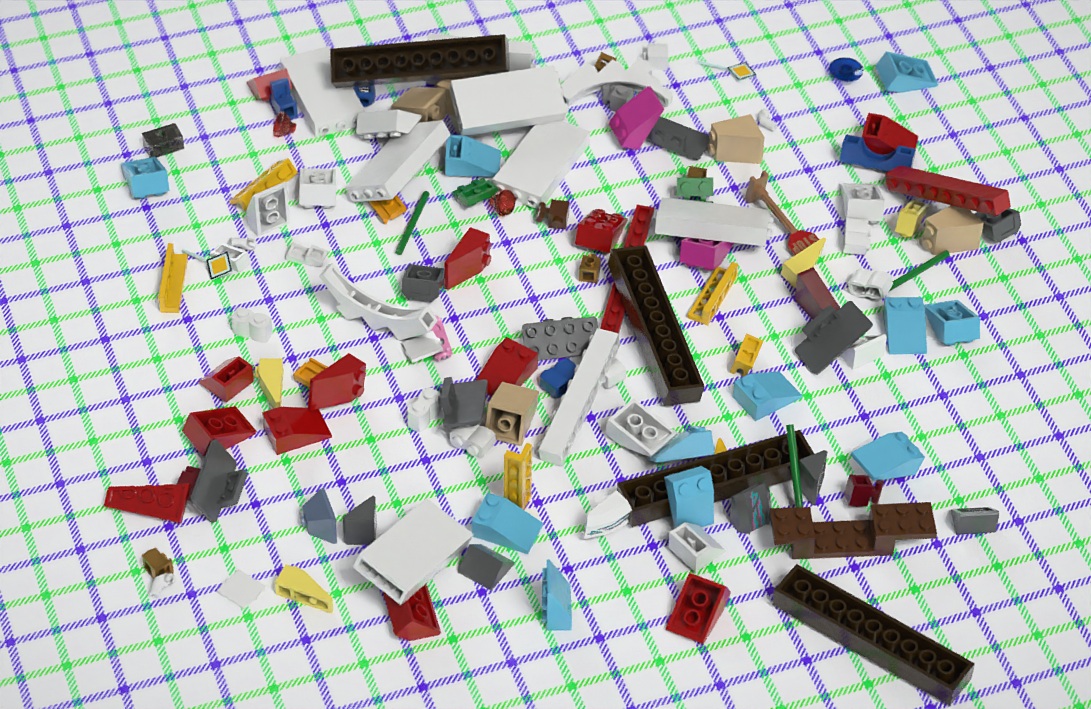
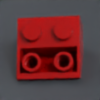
M240 356L227 359L199 380V384L227 403L254 382L253 366Z

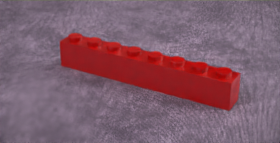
M901 165L885 174L889 191L997 216L1011 207L1009 193L1006 189Z

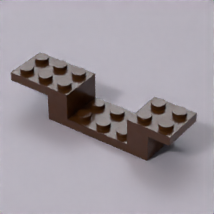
M931 502L871 504L868 520L813 522L810 507L770 508L769 512L774 545H790L792 560L893 556L896 540L936 539L937 537Z

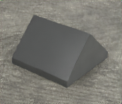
M826 450L803 458L799 462L802 493L809 503L814 506L816 505L825 477L828 454Z
M372 495L342 517L344 543L346 545H370L376 540V497Z
M992 507L951 509L956 535L996 533L1000 515L999 510Z
M469 544L459 566L458 573L492 591L514 566L515 562L483 544Z

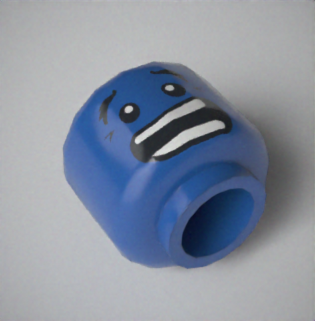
M374 85L356 86L353 88L363 107H368L375 102L376 89Z

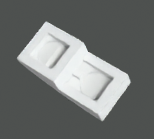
M292 242L286 255V260L304 265L322 266L329 250L311 244L310 248Z

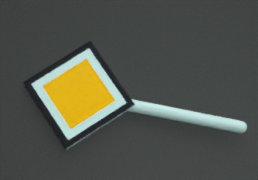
M700 60L696 61L698 64L727 70L738 82L757 76L746 62L725 67Z
M181 249V252L207 262L211 280L233 272L228 251L207 259L186 249Z

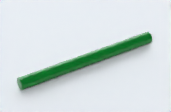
M423 191L397 246L395 251L397 255H402L430 196L428 191Z
M945 250L893 281L889 292L950 257V253Z
M794 424L786 425L795 507H804Z

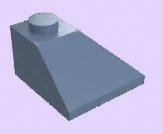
M321 488L302 506L303 515H300V522L302 527H306L309 535L336 544V517L325 488Z

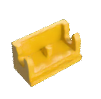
M746 333L730 373L735 374L738 369H742V377L746 376L749 369L752 370L764 341Z

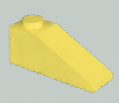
M912 199L900 211L895 232L899 233L902 237H913L930 204Z
M825 237L783 263L781 275L795 289L797 274L812 267L815 268L826 243Z
M259 358V366H255V378H259V386L272 408L281 407L284 375L283 358Z
M285 564L275 581L276 595L332 614L334 611L333 598L304 570Z

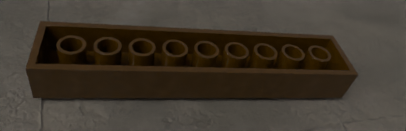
M505 34L330 49L331 83L335 88L468 78L510 72L509 41Z
M647 245L611 249L608 267L663 405L700 402L705 387Z
M796 430L795 438L799 464L801 459L813 455L814 452L801 430ZM787 433L617 483V491L629 502L632 511H630L628 521L631 527L672 516L664 478L672 474L700 466L709 470L714 488V503L732 498L733 495L764 480H767L768 486L792 480Z
M798 564L790 570L774 589L773 606L949 706L952 705L972 679L974 662Z

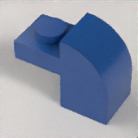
M283 78L270 82L272 93L270 98L278 118L282 122L297 118V104L291 96L289 80Z

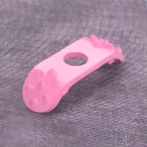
M434 315L438 321L431 331L433 330L436 337L445 342L442 345L443 351L433 356L435 360L441 361V358L446 359V356L450 358L453 352L441 318Z

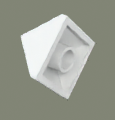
M886 334L862 337L840 356L852 370L881 358L885 353Z

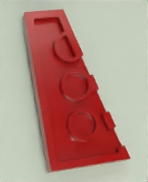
M191 484L109 486L104 507L182 524Z

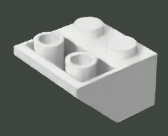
M685 522L669 532L668 548L694 572H697L726 553V550L699 525Z

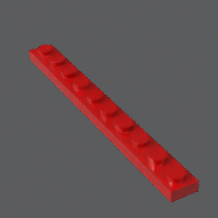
M636 205L624 248L645 246L655 207ZM614 282L600 329L619 334L626 310Z

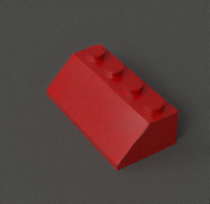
M427 583L402 605L383 591L393 632L397 637L414 641L441 634Z

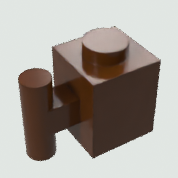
M552 199L550 208H546V204L540 202L536 221L540 223L543 221V218H548V228L566 230L570 201Z

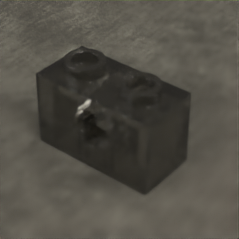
M176 123L142 133L143 147L149 157H160L184 149L183 135Z

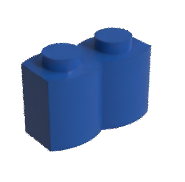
M568 358L558 361L553 368L544 370L541 373L539 386L555 399L561 397L567 392L568 382L570 379H573L577 365Z

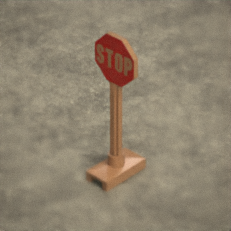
M764 170L760 178L750 177L744 199L748 204L760 199L767 205L790 233L787 248L795 256L820 239L815 233L797 230L775 204L765 189L769 174Z

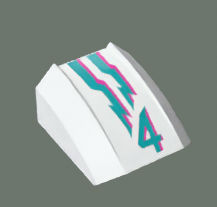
M617 490L587 514L583 529V539L609 534L629 522L628 517L632 509L629 502Z

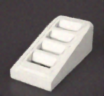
M220 243L209 253L211 257H215L224 251H228L232 269L239 273L251 264L247 251L225 243Z

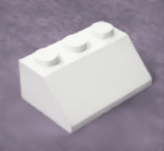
M398 109L358 112L356 134L363 135L365 139H374V136L387 138V135L401 137V134H408L421 119V115Z

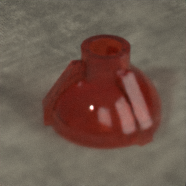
M281 111L277 114L273 126V136L275 137L285 136L289 133H294L297 124L291 122L286 112Z
M501 190L490 198V205L494 207L499 216L505 217V215L511 214L514 210L516 197L510 190Z

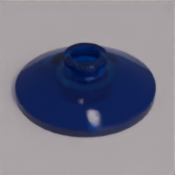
M848 57L837 58L829 65L830 75L842 82L856 81L862 77L864 72L863 66L859 61Z

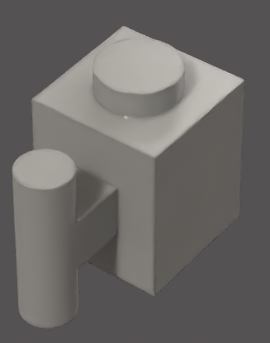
M618 84L613 91H610V85H603L602 103L608 104L610 101L611 111L616 112L634 97V89Z

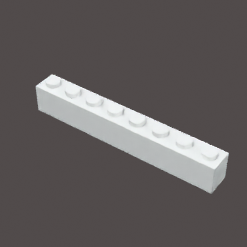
M597 328L595 334L591 335L587 350L583 351L582 361L580 365L576 366L573 379H570L568 382L567 392L565 395H562L560 406L553 413V421L551 425L547 426L543 441L539 442L538 452L541 461L563 467L620 347L618 333Z

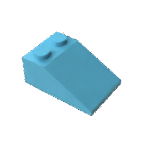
M886 51L875 65L884 87L891 92L903 93L933 88L939 85L927 60Z
M156 156L121 163L122 171L133 197L142 199L150 194L163 195L165 192L170 191L167 170Z
M885 297L883 319L889 355L927 354L923 297Z
M959 300L924 304L925 314L937 338L945 345H954L956 342L969 343L975 339H980V317Z
M780 371L748 374L734 381L733 398L755 422L801 399L803 396Z
M701 426L689 427L690 431H684L675 437L652 458L649 457V461L658 463L713 455L715 453L712 431Z
M902 431L887 433L852 451L850 454L873 481L916 475L925 459L919 448Z
M700 466L664 477L674 528L685 522L699 525L700 527L714 524V488L709 470Z
M488 492L472 520L473 537L524 554H529L543 527V522L507 498Z

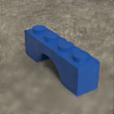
M846 134L842 142L839 161L888 172L899 165L913 168L916 149L898 145L889 154H877L866 146L864 138Z

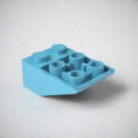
M450 135L447 139L445 175L494 177L500 170L501 150L465 135Z
M547 559L546 568H542V580H546L542 581V622H546L547 631H572L571 584L552 561Z

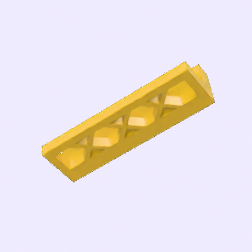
M289 158L279 160L231 198L229 202L231 205L240 203L246 212L253 195L283 182H288L298 172Z
M168 243L159 292L161 313H180L188 254H175L174 243Z
M731 262L728 269L717 267L688 313L687 319L709 325L737 278V263ZM718 274L723 275L721 280L718 279ZM717 286L714 292H711L710 288ZM709 298L708 302L704 304L702 300ZM702 311V316L696 315L695 312Z
M526 443L521 454L509 450L504 454V498H507L523 510L532 495V444Z

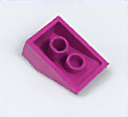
M647 86L615 112L609 122V126L622 147L639 150L663 113L664 107L651 86Z
M687 237L681 241L679 262L686 263V266L689 267L700 266L704 270L712 271L722 264L734 243Z

